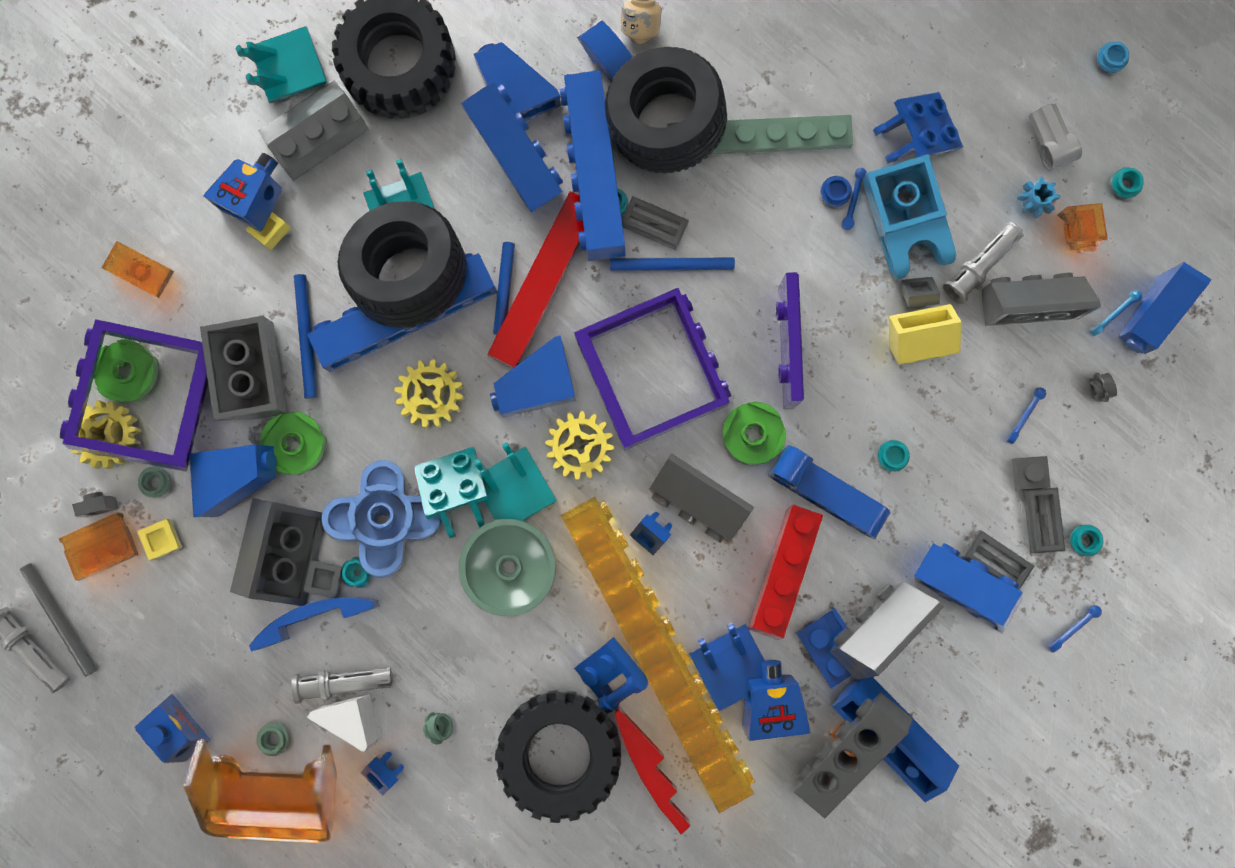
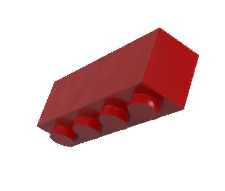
M794 504L786 510L748 630L776 640L784 639L823 518L822 514Z

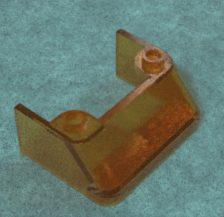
M198 739L183 787L200 829L205 834L219 838L325 842L331 837L334 822L337 770L330 745L323 746L320 760L307 764L303 775L242 772L240 765L230 756L219 755L211 757L205 739Z

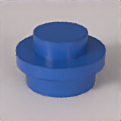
M832 176L822 184L820 190L821 197L827 205L841 207L851 198L852 187L844 177Z

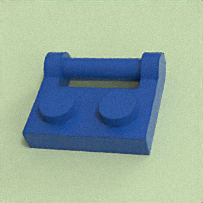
M614 637L574 668L581 676L582 681L599 698V707H602L607 713L613 712L624 699L633 693L642 692L648 686L646 675ZM623 673L627 678L626 683L613 691L608 683Z

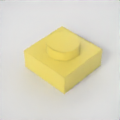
M271 212L261 232L250 226L246 231L271 251L291 227L275 213Z
M164 519L137 531L149 561H154L183 548L171 519Z

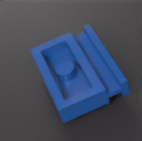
M836 608L829 610L823 616L818 617L795 632L830 688L835 687L852 676L829 652L836 645L833 641L834 638L847 627Z

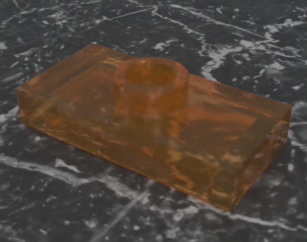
M116 241L101 267L157 298H160L174 273L170 268Z

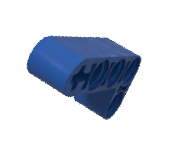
M788 445L783 449L768 475L771 479L860 533L876 539L891 513L887 507L812 463L813 458L798 448Z

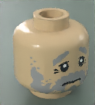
M627 0L623 3L621 31L624 35L631 38L630 40L633 43L645 44L649 39L659 34L662 13L659 3L655 0Z

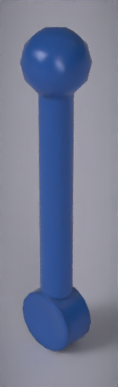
M858 168L855 171L856 181L847 217L841 223L842 228L845 230H851L855 223L853 214L862 179L867 174L864 168Z
M1039 387L1035 389L1033 400L1006 439L1010 444L1017 440L1019 432L1039 400L1046 397L1047 393L1044 388Z
M1097 605L1091 606L1089 613L1058 640L1050 643L1048 649L1052 653L1059 650L1064 642L1092 618L1100 617L1102 614L1101 608Z

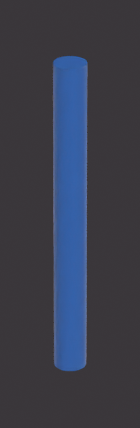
M734 257L610 258V271L734 270L735 268Z
M297 274L293 277L304 398L312 399L317 398L313 347L307 336V333L311 332L306 275Z

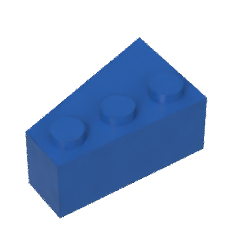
M933 543L914 575L915 581L949 602H954L965 608L972 616L976 618L981 617L995 625L994 629L1003 634L1022 601L1023 592L1018 590L1020 585L1006 576L1002 575L998 579L989 574V568L977 560L972 559L970 563L958 557L960 554L958 550L945 543L941 547Z

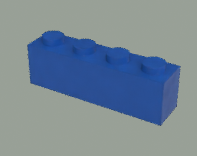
M494 82L461 102V106L528 210L533 212L563 192L559 186L563 183V180L554 167L548 169L542 159L546 156V153L537 140L531 142L525 131L529 127L519 112L515 115L508 106V103L512 100L502 84L496 87Z
M874 677L860 680L854 679L848 683L832 706L845 721L849 720L852 723L858 717L856 711L867 698L873 701L881 692L913 718ZM914 718L912 719L908 734L883 759L925 803L948 790L959 768L954 759ZM864 729L869 735H877L870 729Z

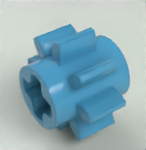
M1043 177L1036 180L1035 185L1031 181H1027L1023 185V189L1026 192L1021 193L1017 197V200L1022 201L1024 207L1022 212L1028 211L1033 213L1034 218H1038L1043 211L1050 214L1055 210L1052 203L1061 198L1055 192L1054 187L1056 183L1044 182Z

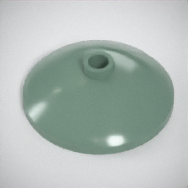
M516 519L495 520L477 529L466 541L459 559L460 581L467 596L482 610L498 616L520 615L535 608L548 595L556 574L555 555L547 538L534 526ZM508 561H512L515 564V570L511 574L506 573L504 570V564Z

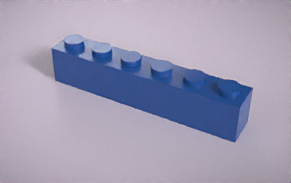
M601 70L564 75L565 87H560L559 90L561 105L568 106L569 115L563 116L565 135L572 134L573 144L567 145L569 164L575 163L577 172L571 173L573 192H579L580 202L574 203L577 222L583 221L584 232H578L581 251L587 250L588 261L626 256L609 126L605 115V97Z
M465 254L467 276L460 295L448 310L430 322L409 328H392L376 323L369 319L358 307H353L342 313L343 317L333 322L326 320L313 327L314 331L307 333V336L322 368L332 372L496 294L497 290L480 254Z

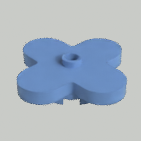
M386 460L375 461L365 468L361 475L360 494L357 497L336 498L326 505L322 513L323 528L331 538L341 542H359L360 563L369 575L376 578H387L398 572L404 560V543L406 541L431 538L438 532L442 522L440 516L426 519L421 496L405 495V480L402 471L396 464ZM386 515L389 517L386 523H377V519L380 516Z

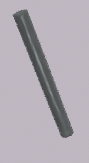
M32 563L19 569L85 677L96 672L97 668Z

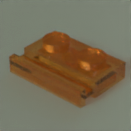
M117 512L58 538L64 546V554L75 581L84 580L139 555L130 530L123 520V513Z

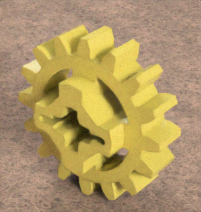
M431 359L429 366H426L422 360H419L418 369L416 370L410 366L406 367L409 376L399 375L398 379L403 382V386L396 387L394 390L402 395L401 398L395 401L398 406H405L401 411L402 416L407 417L412 414L410 422L416 425L422 420V426L427 429L431 421L438 428L441 427V419L443 418L451 422L450 412L461 411L456 405V401L464 400V396L457 393L458 390L464 387L461 382H454L458 374L455 371L447 374L449 366L446 363L437 368V362L434 359ZM436 374L441 377L430 380L425 379L423 375ZM412 384H414V396L410 398V389ZM422 384L433 391L434 399L438 402L437 404L426 397L427 395ZM450 388L449 401L447 404H445V392H447ZM425 408H432L437 413L422 414L419 411Z
M98 400L95 402V408L90 405L86 406L78 437L131 447L132 445H140V441L134 439V434L140 433L141 429L132 426L137 421V417L133 415L127 416L129 408L124 406L118 407V403L108 401L106 405L105 402ZM109 414V416H104L102 420H95L99 416ZM71 450L72 454H82L79 461L85 464L90 463L92 468L100 469L103 465L106 469H113L114 462L119 465L125 464L123 459Z
M580 411L579 418L574 419L571 412L567 413V422L564 423L558 418L556 421L559 429H549L548 431L554 438L553 440L545 441L546 446L553 448V451L546 454L547 458L557 459L552 467L555 470L563 467L564 477H567L570 472H574L575 480H580L581 473H586V476L592 479V470L596 469L600 473L603 472V468L600 465L602 461L605 463L611 462L606 452L614 451V446L607 444L606 441L612 439L613 435L612 433H603L607 424L603 422L597 425V415L595 414L588 420L585 419L584 411ZM579 425L590 427L597 434L588 435L580 430ZM569 429L570 436L567 442L559 446L561 436ZM577 438H581L582 442L589 443V445L584 447L585 452L579 454L577 449L571 450V447L576 445L575 440ZM601 446L599 456L591 463L590 455L593 449ZM571 456L579 460L581 467L572 466L565 462L563 458Z

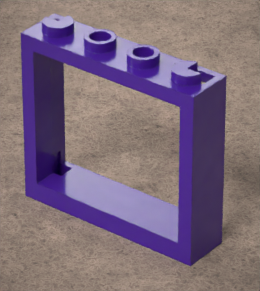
M679 288L574 332L575 339L624 451L725 408L730 403L728 398L732 395L728 389L729 386L725 379L720 381L715 370L719 368L717 359L712 350L707 352L703 340H706L705 332L700 322L694 323L690 312L694 311L692 303L688 300L686 294H681ZM673 306L714 401L633 435L592 340Z
M95 319L93 328H88L85 334L84 346L88 347L85 359L80 358L77 364L76 377H80L77 389H72L68 398V408L72 409L69 420H64L61 425L60 439H63L62 444L71 450L187 472L190 461L189 454L192 453L208 386L202 342ZM105 335L198 354L173 455L78 437Z

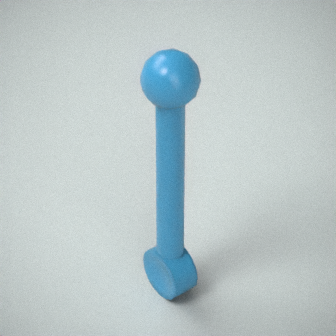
M1138 290L1132 291L1129 294V298L1102 322L1090 329L1093 336L1100 334L1104 327L1133 302H1139L1142 299V293Z

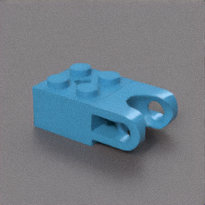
M929 154L868 172L862 182L891 276L898 280L905 278L909 273L908 252L913 245H924L929 248L939 265L954 263L957 256ZM899 192L903 196H909L910 199L903 203L898 198Z

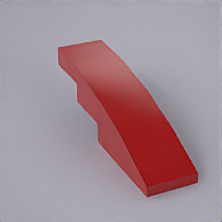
M619 706L615 710V717L625 747L638 775L660 810L682 835L691 825L688 817L671 800L677 793L676 785L657 766L664 759V754Z

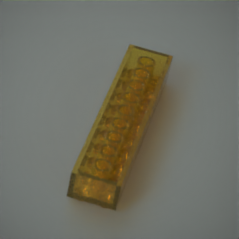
M593 497L561 514L560 516L718 813L752 796L754 792L750 785L755 780L744 760H736L734 755L739 750L728 730L721 732L718 727L719 724L723 723V720L713 702L706 703L702 695L707 693V690L697 672L690 674L686 666L692 662L682 644L680 643L675 646L670 636L676 634L666 615L662 617L658 615L655 607L660 603L650 586L646 589L643 587L639 578L644 576V573L636 558L629 560L624 549L629 547L623 533L620 529L616 531L612 529L609 521L614 517L605 500L598 502L596 497Z

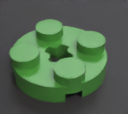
M121 339L109 346L105 345L101 348L94 375L95 384L98 387L96 389L102 396L116 402L142 401L156 383L158 360L148 348L132 340ZM129 363L131 374L121 380L122 374L118 372V368L120 366L125 367Z
M762 402L742 404L730 412L723 424V446L731 457L742 464L753 466L767 463L780 453L785 444L786 430L781 416L773 407ZM756 425L760 427L758 432L762 435V439H755L754 442H750L748 440L749 435L745 433L746 428L752 429Z
M300 412L274 416L264 426L260 435V443L262 445L274 446V454L277 459L275 471L287 475H302L312 470L322 459L327 442L320 425L310 416ZM298 436L300 438L298 441L300 447L297 450L292 449L288 452L287 448L289 445L285 442L288 437L294 439Z

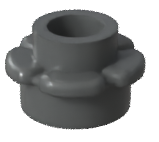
M1095 373L1094 380L1089 382L1090 391L1095 399L1100 398L1102 402H1109L1110 398L1117 396L1114 379L1110 373L1102 375Z

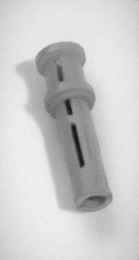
M1009 222L976 258L965 262L960 268L961 271L951 281L948 280L943 284L945 293L955 302L964 304L968 299L967 295L977 285L981 286L986 281V274L1024 236L1023 230L1017 224Z
M8 607L0 609V640L3 642L1 646L5 650L13 651L45 684L52 694L60 690L67 684L69 678L29 637V629L26 626L21 627L10 615L11 610Z
M391 667L342 674H330V672L321 671L319 675L305 677L294 674L291 681L292 697L294 703L299 704L304 699L321 697L322 700H329V698H332V695L339 693L392 688L393 674Z

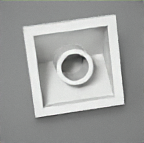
M370 693L326 704L311 711L307 716L311 721L362 752L374 746L380 739Z

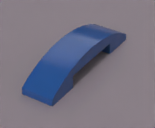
M341 597L303 605L282 615L264 628L249 645L251 652L290 639L287 626L337 608H340L343 618L352 617L380 607L379 601L363 597Z

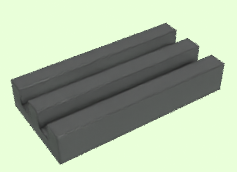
M632 196L622 218L623 228L674 250H677L689 223L688 219L635 196ZM634 207H638L651 214H654L658 217H661L665 220H668L672 223L679 225V228L677 230L657 220H654L650 217L633 211ZM629 218H633L637 221L654 227L660 231L674 236V239H671L658 232H655L651 229L630 221Z
M1058 487L1024 490L1030 553L1065 551ZM1045 495H1049L1055 544L1051 546ZM1034 496L1037 497L1042 546H1040Z
M978 530L975 534L976 537L969 543L967 551H964L961 557L969 562L972 559L981 562L989 568V574L1000 579L1003 574L973 555L975 551L1015 577L1017 579L1016 582L1020 585L1018 590H1020L1035 566L982 530ZM984 541L1023 567V571L1019 572L980 546V543Z

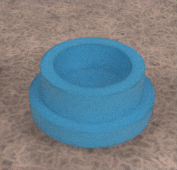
M1121 42L1106 43L1097 53L1098 65L1108 73L1121 71L1129 61L1128 48Z

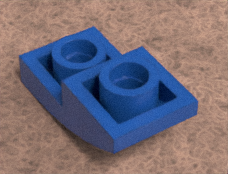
M603 20L577 37L593 64L598 62L610 83L621 66L633 58L623 42Z

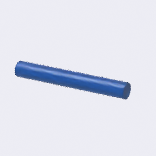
M503 242L493 329L494 335H497L508 314L515 243Z

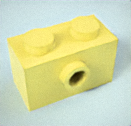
M951 304L889 316V348L898 365L960 353L961 320Z

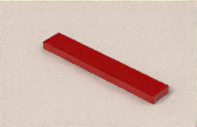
M569 191L487 353L488 357L512 368L520 363L580 243L578 232H584L583 221L577 222L574 204L580 202V195Z

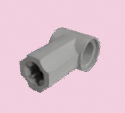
M1056 103L1045 105L1028 116L1041 144L1039 153L1046 169L1052 170L1081 158L1082 147L1080 141L1075 134L1068 132Z

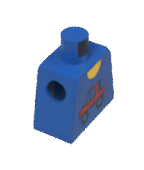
M263 152L253 166L240 159L234 160L203 196L221 212L261 232L282 192V187L270 176L278 162Z
M763 661V677L749 679L746 683L742 729L748 740L755 741L810 734V726L798 682L792 675H782L781 661Z
M170 694L134 727L146 745L151 748L163 763L186 762L211 740L173 694Z

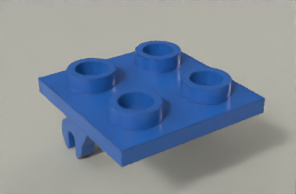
M940 92L896 100L894 104L899 114L873 129L875 136H878L880 133L883 135L906 123L913 141L899 150L885 157L887 164L892 161H899L913 152H916L917 157L927 154L933 156L960 150L964 147Z
M730 623L727 625L728 633L709 643H706L704 638L698 640L700 648L689 653L718 711L745 698L747 680L763 677L762 662L765 660L746 624L735 628L734 624Z

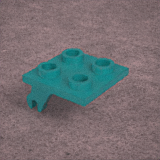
M307 26L256 44L246 42L247 48H242L240 45L236 46L238 56L249 58L257 67V76H252L250 73L246 75L247 83L262 88L269 103L327 83Z
M402 159L396 160L402 180L381 187L372 169L366 171L372 187L371 190L363 192L369 211L384 204L404 201L422 203L434 208L422 172L409 176Z
M508 442L502 444V447L508 455L507 458L488 469L479 458L473 462L483 477L488 499L484 500L494 520L516 519L524 521L557 500L527 448L523 447L513 452Z
M474 446L414 466L425 517L430 519L440 516L449 538L456 537V534L453 530L454 526L448 510L470 504L479 528L485 525L484 516L478 502L487 500L488 496L483 477L473 462L478 459Z

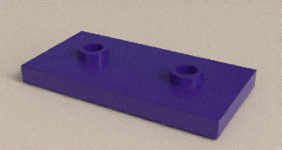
M788 272L784 275L778 286L779 301L776 302V319L780 321L781 364L778 367L779 383H782L783 409H794L804 400L799 274L797 272Z

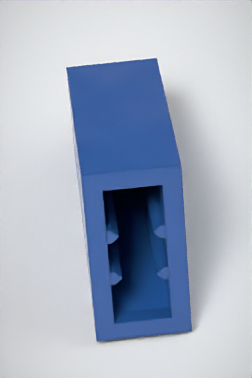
M503 42L486 44L473 54L485 85L487 86L494 82L496 87L502 84L512 100L508 103V106L514 115L519 112L524 120L528 121L561 107L558 90Z
M1185 262L1158 275L1118 337L1126 342L1125 345L1130 350L1136 353L1146 354L1158 349L1212 279Z
M561 335L552 338L493 383L495 392L490 393L494 412L500 410L503 418L576 401Z
M255 444L190 453L193 517H219L276 478L275 468L277 465L274 446Z

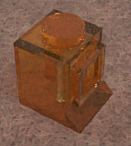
M1102 203L1068 206L1057 214L1065 222L1066 245L1070 246V250H1077L1078 254L1094 252L1099 245L1108 240Z

